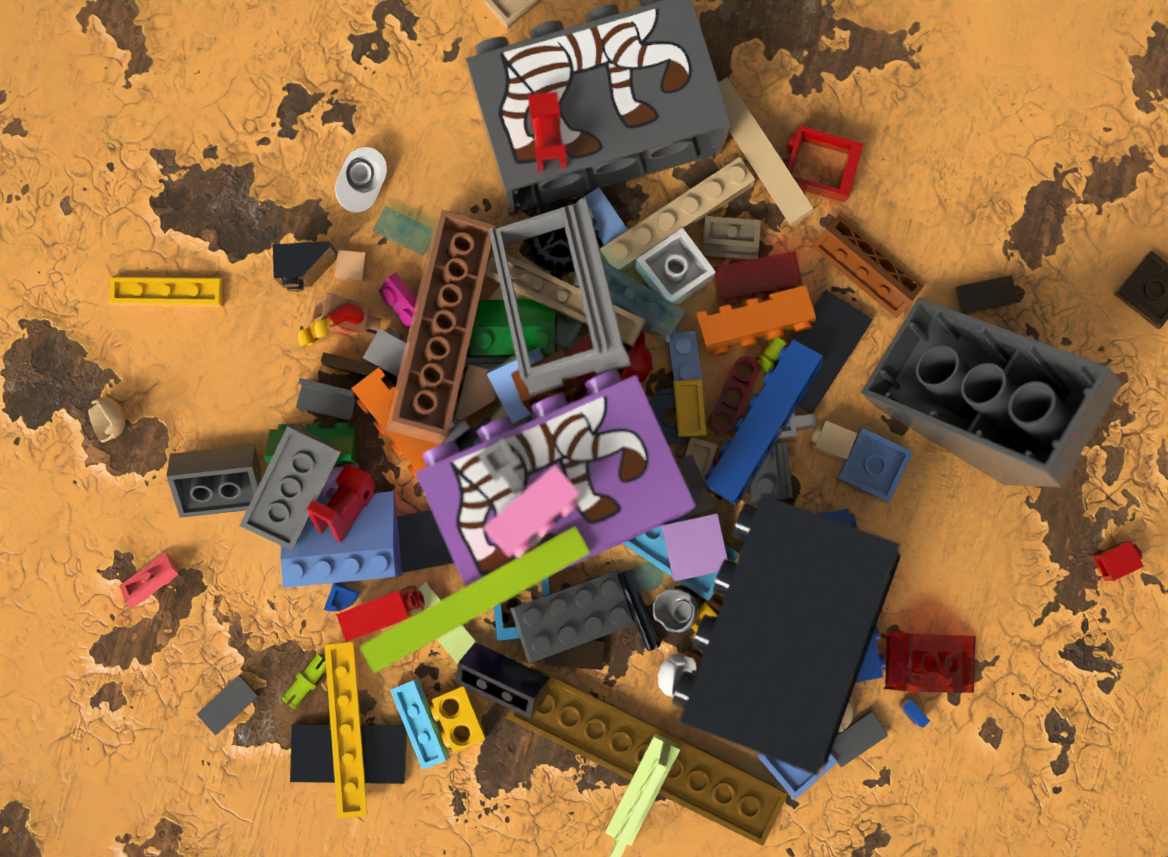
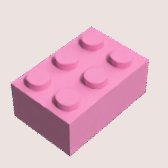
M554 465L485 525L484 529L509 558L514 554L519 558L532 547L529 541L538 534L542 538L555 526L553 520L558 515L562 514L565 518L578 506L576 500L579 497V492Z

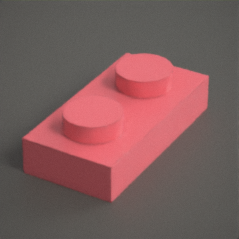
M164 552L119 586L125 602L131 608H134L139 603L148 599L151 594L162 586L170 583L179 574L172 558Z

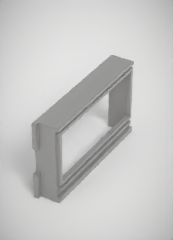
M586 198L580 199L578 203L497 229L489 228L520 377L527 386L530 396L564 386L563 380L596 371L598 376L614 369L631 366L629 355L622 344L591 219L594 218V214ZM565 227L594 349L531 368L505 246Z

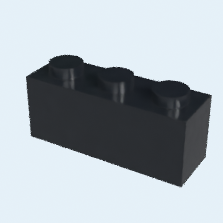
M475 642L458 662L455 683L528 718H532L547 698L550 677Z

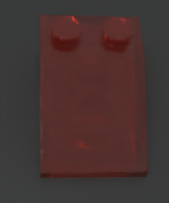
M887 632L885 689L904 692L974 693L976 636Z

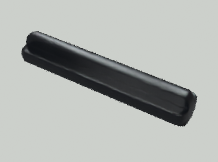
M630 570L623 571L618 574V578L647 651L655 650L661 644L633 574Z

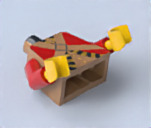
M327 293L316 300L310 328L300 330L297 339L300 347L303 348L314 344L315 338L330 335L329 332L354 338L363 334L364 331L376 334L380 328L381 318L368 315L369 306Z

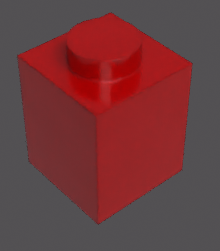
M1122 541L1092 555L1104 581H1115L1144 567L1141 561L1143 559L1139 547L1133 544L1132 541Z

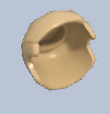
M100 397L92 401V404H97L90 408L88 413L98 439L101 442H106L120 436L126 423L122 407L112 398Z

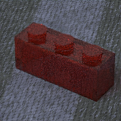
M796 251L713 267L716 272L713 285L717 304L725 303V305L735 306L741 304L742 299L762 298L765 300L768 299V294L797 288L802 285Z

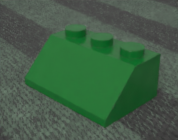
M518 299L517 304L528 352L539 347L542 355L557 353V311L533 299ZM479 300L470 337L471 356L516 355L504 300Z
M335 423L334 428H323V424H306V429H302L342 449L335 464H359V430L351 428V423ZM278 424V429H270L265 451V462L270 463L289 424Z

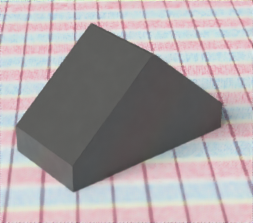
M918 298L861 393L881 411L1003 485L1061 487L1123 383L1108 366Z

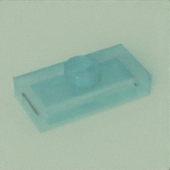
M385 206L373 232L424 257L430 245L433 229Z

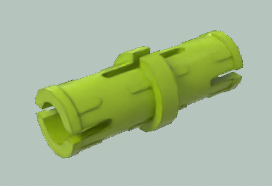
M319 653L316 654L303 673L299 672L297 674L295 683L281 697L287 703L293 695H296L289 704L293 709L297 708L310 689H315L317 680L326 671V660L320 667H317L324 658Z

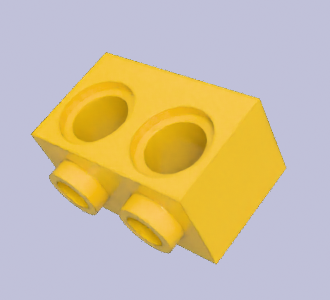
M460 686L432 699L433 705L430 706V710L436 722L441 721L444 729L441 732V737L446 748L451 747L453 753L486 740V733L466 687ZM449 698L455 699L459 704V711L455 714L446 712L444 709L445 700ZM464 725L469 729L470 737L467 740H459L455 736V728L457 726Z

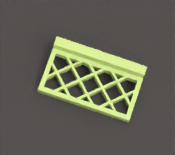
M656 733L654 734L606 829V834L614 837L609 857H621L626 845H632L680 751L681 745Z

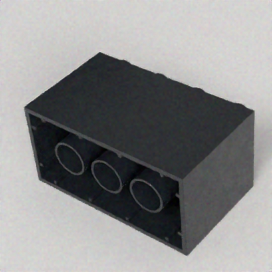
M762 495L758 507L745 503L740 511L733 536L745 542L737 563L724 559L720 566L713 592L725 596L718 617H711L705 614L701 619L693 641V648L705 652L698 672L692 670V672L683 671L676 686L672 704L684 708L680 719L681 723L818 776L827 765L903 551L901 545L894 541Z

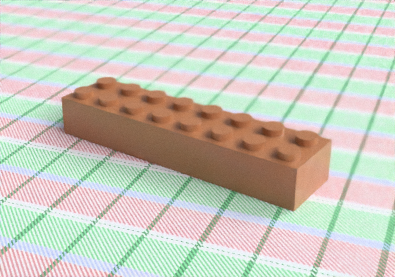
M441 210L431 236L385 430L437 444H442L448 437L492 244L489 228L495 229V225L445 210Z

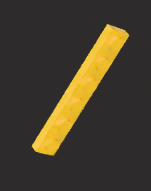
M355 642L325 644L338 819L367 816L368 808Z

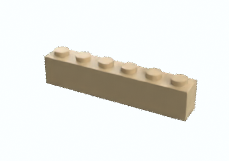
M740 157L600 248L602 260L613 276L617 277L634 266L637 258L682 227L687 231L705 219V216H710L751 189L755 178Z

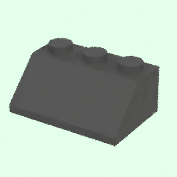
M255 444L170 454L166 477L179 518L246 511L261 482V469Z

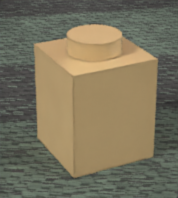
M824 421L821 426L816 425L810 439L814 442L812 449L840 461H845L848 459L858 433Z

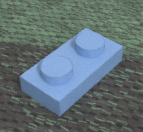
M696 332L668 334L667 339L673 380L702 379Z

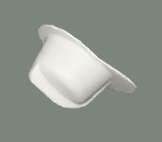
M370 147L357 148L349 154L342 165L336 181L335 192L340 205L348 211L355 213L363 212L370 208L377 198L385 180L387 166L383 155L376 149Z

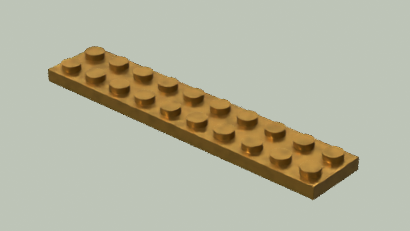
M531 666L532 669L550 677L547 698L532 718H528L510 709L506 716L507 719L629 780L632 779L654 734L663 736L681 745V748L658 794L764 846L788 795L786 792Z

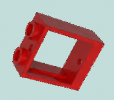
M799 125L796 134L790 133L786 149L791 151L788 160L783 159V163L792 175L801 141L847 154L837 189L793 176L802 191L845 203L850 195L864 144Z
M412 586L338 613L336 616L347 642L424 611L425 599L421 591L417 590L416 586Z

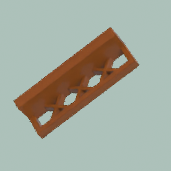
M840 215L834 219L811 246L895 318L907 308L924 287ZM837 226L838 228H840L844 233H846V236L840 233L835 227ZM859 246L865 249L868 254L864 253ZM880 264L884 265L889 272L884 270ZM902 282H904L906 285H908L913 291H912V292L909 291V290L902 284Z

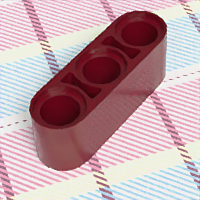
M744 356L739 358L727 377L708 421L710 429L715 434L723 435L730 432L737 422L759 372L758 363L752 357ZM740 364H748L752 368V375L750 377H742L739 374L738 366ZM727 390H738L741 395L740 401L737 403L730 402L726 397ZM716 415H726L729 419V426L723 429L719 428L715 424Z

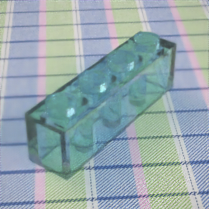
M602 260L613 305L644 319L645 324L643 327L670 343L685 320L686 311ZM575 273V274H574L575 284H576L577 286H579L578 280H577V276H576V273Z

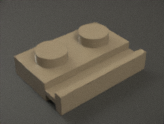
M705 216L703 256L712 259L757 262L761 220Z

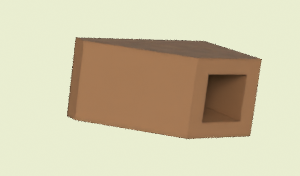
M471 364L463 368L451 423L456 424L495 401L496 391L487 376L488 369Z

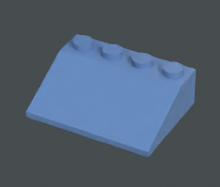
M395 491L373 493L370 502L360 512L342 543L336 541L329 525L323 534L318 533L309 516L292 551L281 546L283 588L402 576ZM330 498L317 499L316 502L325 506Z

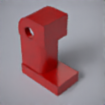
M549 92L528 95L531 126H533L538 172L544 171L543 160L560 158L561 169L567 168L565 144L562 143L560 128L561 118L558 93Z
M349 464L345 465L335 481L338 488L327 504L324 506L312 500L306 508L317 532L323 534L329 525L336 541L342 543L360 512L370 502L375 489L371 474Z

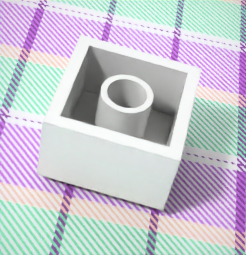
M683 227L637 258L635 269L664 308H666L667 312L711 283L716 273Z

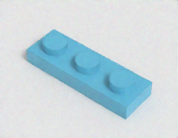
M419 678L391 689V694L422 770L450 759L451 757L444 745L438 725L433 718Z

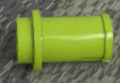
M780 338L772 340L762 355H757L756 360L761 371L768 373L770 369H775L774 365L778 361L779 353L787 345Z

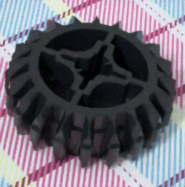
M556 199L555 208H552L551 204L546 202V212L539 207L536 208V214L540 215L562 208L560 199ZM567 200L566 206L572 205V201ZM595 219L592 220L594 227L597 224V222ZM565 227L550 231L551 237L543 248L538 240L539 235L524 240L525 244H533L527 248V253H537L533 257V262L536 264L542 259L544 260L541 265L542 270H546L549 264H551L552 274H556L558 267H562V272L566 275L568 274L567 266L571 265L575 272L572 255L559 258L549 254L558 249H563L571 254L569 242H564L562 239L555 241L557 240L555 231L563 235L566 233ZM594 229L596 237H598L599 230Z

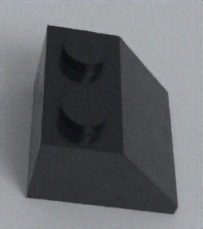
M330 241L272 244L274 279L283 288H287L289 292L304 291V287L312 286L337 259V251Z

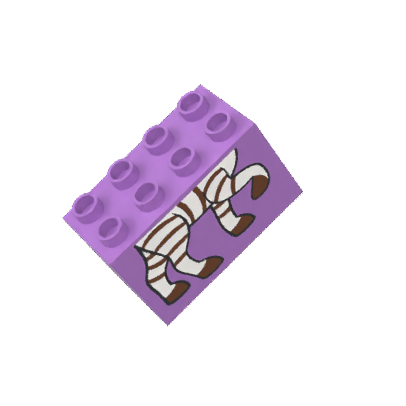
M617 369L605 372L585 383L587 390L584 391L585 398L568 405L563 393L553 395L531 407L533 411V421L514 429L510 418L504 417L477 430L481 444L460 452L455 441H450L422 454L427 467L415 473L465 587L518 558L515 554L509 558L486 532L484 526L554 465L579 492V497L576 500L578 506L565 518L562 514L558 515L553 520L555 526L542 538L538 534L529 541L532 547L523 555L569 529L576 527L590 554L561 570L678 519L696 507L636 375L622 381ZM502 438L520 462V465L513 470L525 488L516 495L503 477L494 481L478 457V454Z

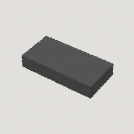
M239 675L196 715L214 735H217L256 700L259 694Z
M869 711L850 724L844 731L838 732L831 754L842 768L886 738L888 734L874 713Z

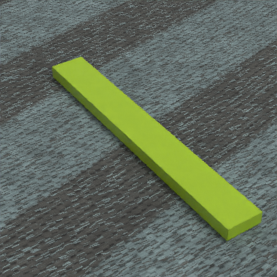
M573 527L359 647L375 674L585 557L590 552L576 527Z

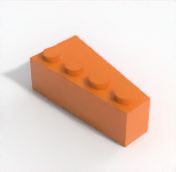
M806 285L773 293L768 296V301L763 302L762 298H753L742 303L740 308L729 304L719 307L713 315L707 316L706 310L696 313L707 353L721 356L729 353L731 347L741 345V348H747L756 345L757 340L768 337V340H774L784 336V332L795 329V332H800L811 328V323H815L816 316Z
M378 367L351 389L358 396L359 399L356 402L366 414L370 412L376 419L373 424L383 436L388 434L393 440L390 446L400 458L405 455L411 463L408 469L418 480L415 472L427 467L422 454L440 444L385 430L395 386Z

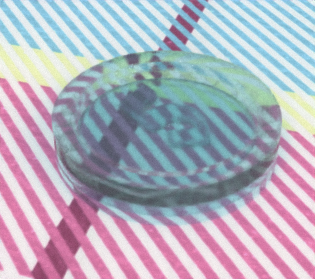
M652 563L641 564L634 574L637 586L646 591L658 588L663 578L661 569Z

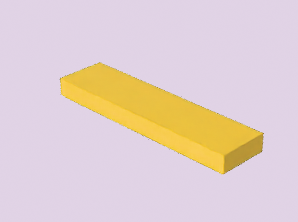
M110 276L109 304L223 307V278Z

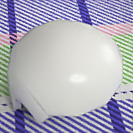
M675 654L669 656L662 663L658 671V685L665 695L673 697L684 670L692 672V670L696 671L695 659Z

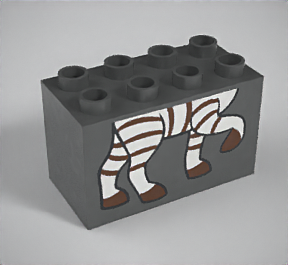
M639 0L641 7L619 13L617 5H603L587 12L584 16L586 23L564 29L561 21H549L532 28L529 32L531 36L529 40L509 45L506 37H494L484 40L474 47L476 55L466 58L473 93L510 216L545 206L546 202L550 204L555 203L556 199L562 201L592 192L599 187L600 189L722 153L731 123L692 0ZM557 92L561 118L562 143L565 144L567 168L561 169L560 158L543 160L544 171L538 172L533 126H531L528 95Z

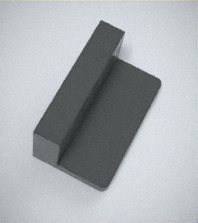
M303 378L299 379L298 384L301 385V390L296 408L352 422L357 403L356 400L358 399L354 391Z

